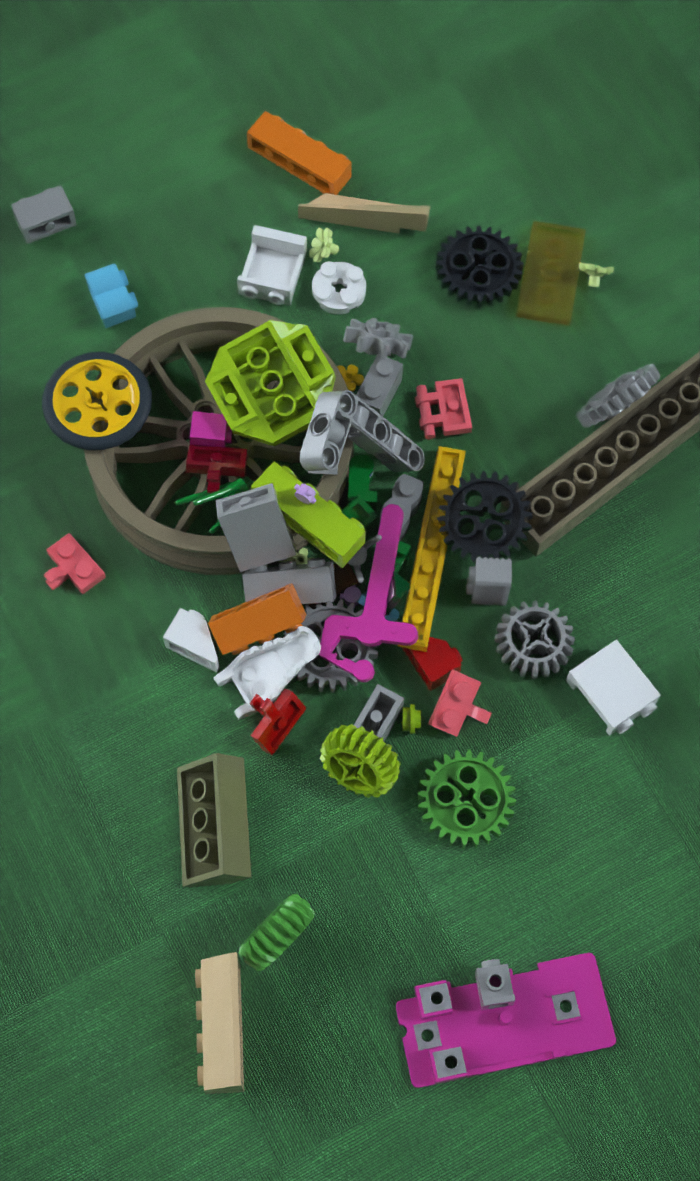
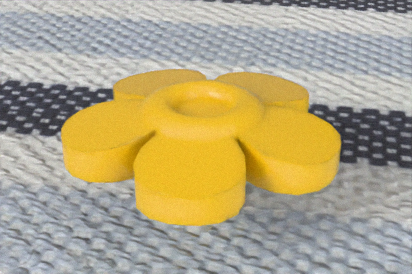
M351 364L347 367V370L344 366H337L349 391L353 392L356 390V386L362 385L364 376L358 374L359 369L357 366Z

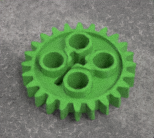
M468 749L466 757H461L460 752L455 750L454 759L452 760L447 754H444V764L434 760L432 766L435 772L426 769L424 775L428 780H420L419 786L426 790L417 793V798L425 801L418 805V811H427L422 816V822L432 821L429 832L431 833L438 829L440 831L438 840L441 841L448 836L450 837V846H453L456 840H460L462 849H465L467 841H472L473 846L478 848L479 839L481 838L488 845L491 841L490 833L499 838L501 831L498 826L507 829L509 822L504 817L512 818L514 815V811L508 807L515 806L516 799L508 796L515 792V787L506 786L511 776H501L504 766L501 765L494 768L493 757L487 762L483 761V752H480L477 758H472L471 749ZM466 772L471 773L475 777V782L470 784L461 781L460 775ZM452 779L455 782L456 787L451 783H448L447 780ZM444 791L452 795L453 800L449 803H443L437 798V794ZM462 795L464 797L471 795V803L468 800L461 802ZM491 795L494 797L496 804L486 806L482 804L480 797ZM476 809H477L481 814H484L486 818H485V819H481V818L478 816V813H477ZM461 814H468L472 817L473 824L464 826L459 823L457 817Z

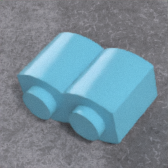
M114 263L84 274L87 287L105 328L136 317L135 308L139 307L134 292L128 293L125 287L129 285L124 270L119 271Z

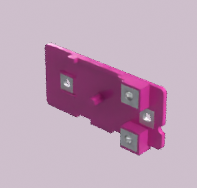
M584 953L537 963L538 970L513 975L512 969H509L513 994L515 995L513 1006L481 1010L477 983L451 988L450 981L442 980L415 986V997L400 1000L396 1004L399 1026H404L407 1030V1034L402 1037L412 1085L415 1088H422L614 1046L616 1037L595 956L592 953ZM494 976L489 979L491 986L499 987L501 985L498 977ZM434 995L440 996L442 1003L434 1004L431 1001V997ZM562 1001H568L571 1004L570 1012L565 1013L560 1009ZM424 1030L432 1031L434 1035L432 1041L426 1042L422 1039L421 1034ZM448 1058L453 1059L456 1062V1067L453 1069L448 1068L445 1065V1060Z

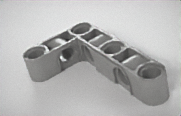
M349 390L322 392L319 395L300 451V463L305 470L335 469L339 464L347 437L365 452L374 455L381 461L382 465L393 472H411L422 469L424 465L422 449Z

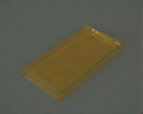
M533 221L516 317L570 326L586 229Z

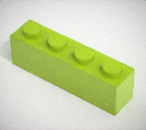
M274 461L251 485V489L273 483L286 525L343 568L365 544L366 531L364 526L355 518L349 519L341 513L340 507L333 501H326L320 497L318 491L311 484L305 483L316 492L314 498L317 500L314 504L311 502L310 504H305L295 497L296 490L294 486L303 483L296 478L295 473L289 467H281Z

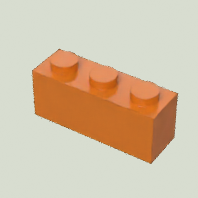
M291 583L213 615L208 625L222 655L229 652L236 655L249 648L248 645L258 641L259 644H263L274 639V634L285 630L286 633L297 630L299 626H302L301 623L304 622L307 614Z

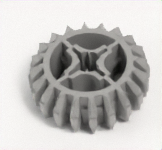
M536 600L532 602L531 607H528L525 601H523L520 605V610L515 606L511 607L510 615L503 614L501 619L503 623H498L496 630L499 633L495 635V642L499 643L496 651L499 654H504L501 659L502 663L512 662L509 668L511 672L516 670L517 667L521 669V677H524L526 672L529 671L531 672V677L536 679L540 671L546 678L549 676V669L554 673L559 672V664L566 665L568 662L567 656L572 655L573 648L570 645L574 644L575 638L570 634L573 631V627L565 625L568 620L567 616L558 617L559 608L553 609L552 612L549 611L548 602L544 603L543 608L538 607ZM536 621L540 623L536 625H530L527 622ZM549 628L556 635L558 648L552 645L553 641L547 636ZM512 631L517 634V638L523 644L520 651L516 649L512 642ZM541 633L539 640H535L529 645L530 639H534ZM539 654L544 658H530L529 656Z

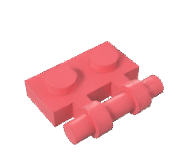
M462 378L437 381L434 386L435 392L427 393L425 385H419L415 388L417 394L415 403L421 415L419 425L420 429L424 431L425 439L435 438L434 428L441 426L444 436L472 433V423ZM438 404L440 414L432 415L430 406Z

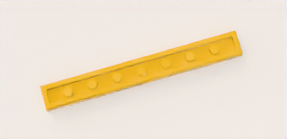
M438 446L410 581L411 587L408 590L402 619L403 623H410L416 627L419 637L413 645H397L398 647L427 652L448 546L443 541L448 535H441L439 529L446 525L439 523L437 517L445 515V513L440 511L439 506L448 505L443 495L452 496L454 494L450 488L451 485L459 488V478H461L466 454L464 450Z

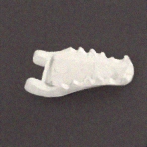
M299 626L297 630L284 638L266 641L262 646H253L243 651L227 668L213 678L218 686H223L233 681L246 704L234 711L240 720L257 713L249 704L256 694L264 701L268 698L273 702L301 668L320 653L321 645L318 637L311 629Z

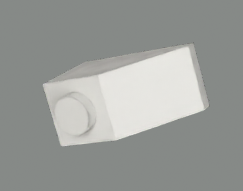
M180 608L163 636L165 647L217 673L220 668L218 657L207 622L204 620L205 617L195 610L190 609L188 612Z

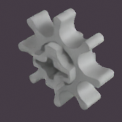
M371 318L366 323H362L357 319H351L350 326H346L343 341L356 343V351L359 353L379 354L381 359H386L391 353L401 358H406L407 350L411 348L413 335L399 333L400 325H393L386 321L378 322L376 318Z

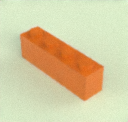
M264 111L247 131L249 149L324 194L337 195L352 177V162L345 155L334 152L323 142L312 139L303 130L292 127L277 115Z

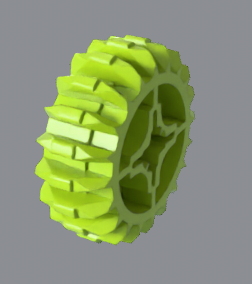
M350 724L348 727L341 725L339 728H334L328 734L320 749L321 756L319 759L324 763V770L329 771V777L335 778L337 785H343L347 791L352 790L357 796L362 793L367 798H370L372 795L378 798L381 794H386L397 781L401 765L397 760L398 754L391 751L392 745L386 744L383 741L384 737L379 738L374 735V731L368 732L363 726L356 728L353 724Z

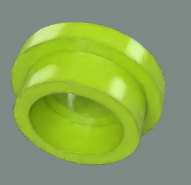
M410 704V707H403L402 728L403 731H410V734H415V728H421V710H415V704Z

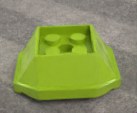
M269 320L220 347L205 383L234 434L275 447L309 427L319 395L322 392H331L333 390L336 375L307 325H295ZM270 382H280L275 389H267V385Z

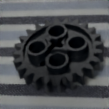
M480 225L477 226L474 232L467 226L465 234L460 230H456L455 238L450 235L447 236V244L441 243L440 252H437L435 270L437 271V280H442L441 289L449 288V297L457 294L458 303L463 299H467L468 307L473 301H477L478 308H481L483 301H486L490 307H492L493 299L502 303L503 296L511 297L512 289L517 290L519 281L522 279L524 262H521L522 252H517V243L509 245L511 237L507 236L502 239L501 230L492 234L490 226L486 232H482ZM494 265H500L502 268H497ZM480 281V282H483L484 284H477V283H475V282Z
M485 470L482 471L481 478L476 479L473 472L470 473L469 482H466L462 477L459 478L461 487L457 488L451 485L450 488L454 494L452 496L443 495L448 505L439 506L440 511L445 513V515L437 517V520L441 524H446L439 529L441 535H448L443 541L446 545L453 544L451 548L453 554L462 550L461 559L463 561L471 555L473 564L476 563L478 557L482 559L484 557L487 559L494 557V559L498 558L501 560L500 555L503 553L506 557L511 558L509 551L511 548L517 551L521 550L517 543L518 540L526 542L528 540L523 531L532 530L531 525L525 522L533 519V514L525 511L532 507L530 501H522L527 496L524 490L517 492L519 488L517 481L509 485L510 479L508 475H505L500 481L497 471H494L491 478L487 477ZM473 496L482 497L481 503L475 507L468 506L469 499ZM500 502H509L510 507L506 512L499 513L496 511V506ZM462 511H466V512H469L470 514H472V516H471V515H463V516H462V515H460V513H461ZM486 513H489L491 519H486L482 523L479 517H485ZM498 520H500V521H507V520H509V521H510V524H509V525H505V524H502L501 522H498ZM467 523L475 525L472 533L468 535L461 534L463 525ZM492 530H502L503 535L499 540L492 541L489 539V534Z

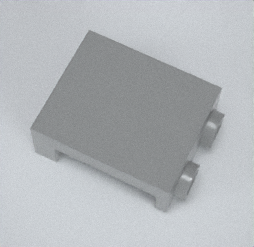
M273 483L216 500L217 517L240 572L256 569L275 561H283L297 555L294 538L288 530L279 507Z

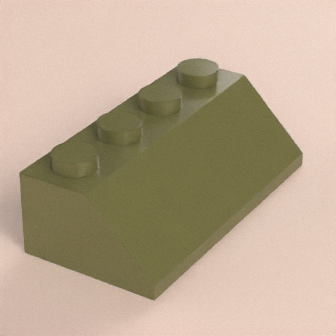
M215 753L178 767L177 783L183 887L232 884L251 878L244 758Z

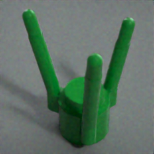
M239 478L220 486L219 491L214 493H207V490L178 499L175 501V504L181 505L193 501V504L197 506L219 497L226 498L249 489L243 479ZM219 521L209 529L210 534L215 533L221 528Z

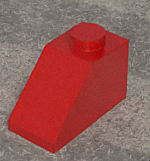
M429 637L427 652L401 647L430 691L447 682L452 669L458 672L461 671L462 657L455 647L451 648L446 640Z

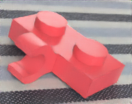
M70 533L46 549L47 554L58 566L44 574V577L47 579L45 582L52 590L58 588L69 578L78 590L84 594L106 578L105 572Z
M452 669L428 724L456 737L467 715L487 724L492 713L472 704L481 682Z

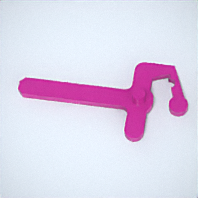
M389 504L382 511L378 532L382 539L376 543L362 615L359 617L329 616L325 620L320 643L321 650L318 655L322 659L353 675L356 680L363 683L370 681L374 677V667L367 660H359L356 663L346 657L343 660H337V653L332 652L341 638L358 640L361 644L372 647L382 643L410 646L416 643L419 637L418 631L413 624L385 619L404 518L403 510L396 504Z

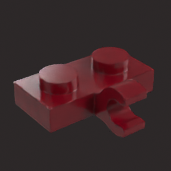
M189 445L186 473L207 474V493H214L220 490L221 475L245 476L248 450L243 448Z

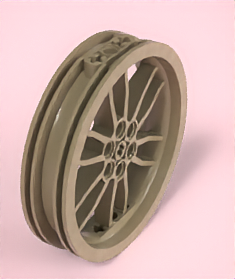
M212 307L195 309L166 317L149 325L128 339L114 353L134 363L143 372L145 377L154 372L169 399L188 419L186 421L148 416L142 428L137 432L155 434L176 440L144 447L119 448L117 446L106 450L84 449L90 478L106 516L129 543L152 559L170 567L197 574L233 575L245 572H240L225 536H204L186 533L201 512L204 503L195 506L193 501L190 502L174 529L154 520L170 498L193 476L199 479L195 494L206 491L208 487V482L206 481L207 474L186 473V460L190 442L186 440L190 438L193 411L222 414L206 385L204 372L193 354L218 351L220 347L269 320L285 321L261 312L241 308ZM321 348L336 375L332 391L348 390L338 368ZM183 358L199 385L203 399L192 403L173 385L162 368L164 365ZM99 372L95 380H98L101 377V372ZM118 379L113 382L112 387L116 390H122L127 387L128 382L124 379ZM270 382L267 385V389H275L280 382ZM90 392L92 403L96 402L104 409L102 399L93 397ZM121 405L118 406L117 409H116V411H115L118 415H119V408L121 407ZM97 421L93 424L92 429L96 432H103L107 429L108 423ZM232 433L231 444L226 443L225 447L248 450L245 476L221 475V478L227 479V482H233L248 476L255 482L264 471L255 463L254 458L300 463L302 446H290L280 443L274 447L255 440L245 442L243 439L246 437ZM348 437L338 464V475L323 474L316 487L320 497L326 501H333L339 507L349 486V464L354 457L353 441ZM186 458L164 482L144 513L130 501L116 478L117 462L156 463ZM287 526L290 534L293 535L296 552L309 544L307 540ZM275 561V562L269 563V564H267V567H268V566H271V565H274V564L278 563L279 561Z

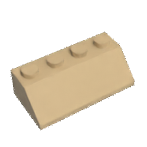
M235 952L202 959L201 969H195L196 988H201L202 1001H196L197 1021L202 1020V1033H197V1053H203V1066L197 1067L198 1086H204L206 1094L244 1092L241 968L238 953Z

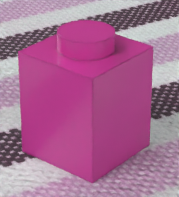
M193 411L190 445L225 447L226 443L231 444L233 432L223 414Z

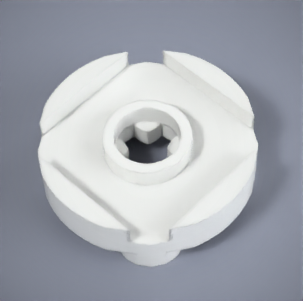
M328 261L323 263L312 281L314 300L316 299L324 311L331 314H346L350 312V309L356 306L358 308L366 296V280L362 269L346 262ZM343 284L346 289L336 292L333 286Z

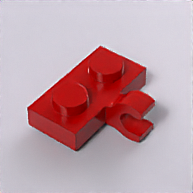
M284 689L274 703L268 698L264 701L256 694L249 704L264 717L250 736L264 752L273 755L306 710L305 705L293 691Z

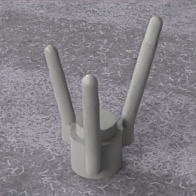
M381 535L374 536L365 542L348 561V564L354 566L356 577L360 583L364 581L360 565L366 560V550L382 539Z

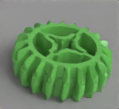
M293 894L286 898L241 945L239 954L244 958L243 961L256 971H262L274 962L313 920L315 911L310 907V904L298 894Z

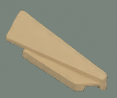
M325 193L308 204H299L298 218L398 234L400 228L426 232L431 206L399 205Z

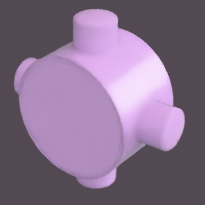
M296 484L294 486L296 490L294 495L298 500L305 504H310V502L314 504L317 499L314 498L316 492L313 488L306 484Z
M356 585L348 587L344 593H340V599H344L346 605L349 606L351 603H354L355 609V606L359 604L357 601L361 596V591Z

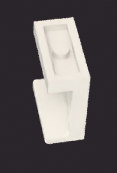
M254 225L251 234L252 245L242 276L239 275L237 279L238 294H242L250 299L268 300L276 305H291L307 253V237Z
M617 639L569 671L566 679L573 690L578 687L608 727L606 732L609 736L616 731L619 734L624 733L633 726L632 720L639 715L645 718L657 709L655 704L661 696Z

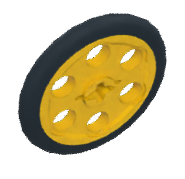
M89 352L75 356L64 362L54 371L45 386L42 396V410L45 421L51 431L63 442L85 450H106L130 440L142 428L151 409L152 393L145 375L131 361L117 354ZM91 370H98L102 373L101 377L95 381L88 380L86 375ZM118 379H124L128 382V385L125 389L116 390L112 387L113 382ZM68 386L78 388V393L73 397H66L62 394L63 390ZM90 392L93 397L102 399L104 409L100 404L92 403ZM122 404L129 405L132 408L131 412L124 416L118 415L115 411ZM73 411L79 412L82 415L81 419L75 423H70L65 419L67 414ZM97 421L108 423L107 429L103 432L94 431L92 426Z

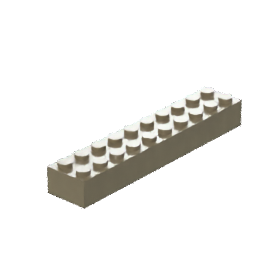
M700 351L652 387L643 397L633 402L629 408L614 416L517 490V492L523 490L526 492L527 496L522 501H530L532 506L525 510L533 514V519L525 521L531 525L532 530L523 531L528 540L527 542H521L535 557L700 430ZM506 501L501 502L499 513L506 512L510 507V503ZM509 520L503 521L506 525L510 524Z

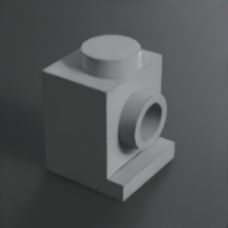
M500 959L481 962L482 968H477L475 971L481 1010L513 1006L515 995L513 994L508 964L501 965ZM494 976L498 977L501 985L493 987L489 979Z

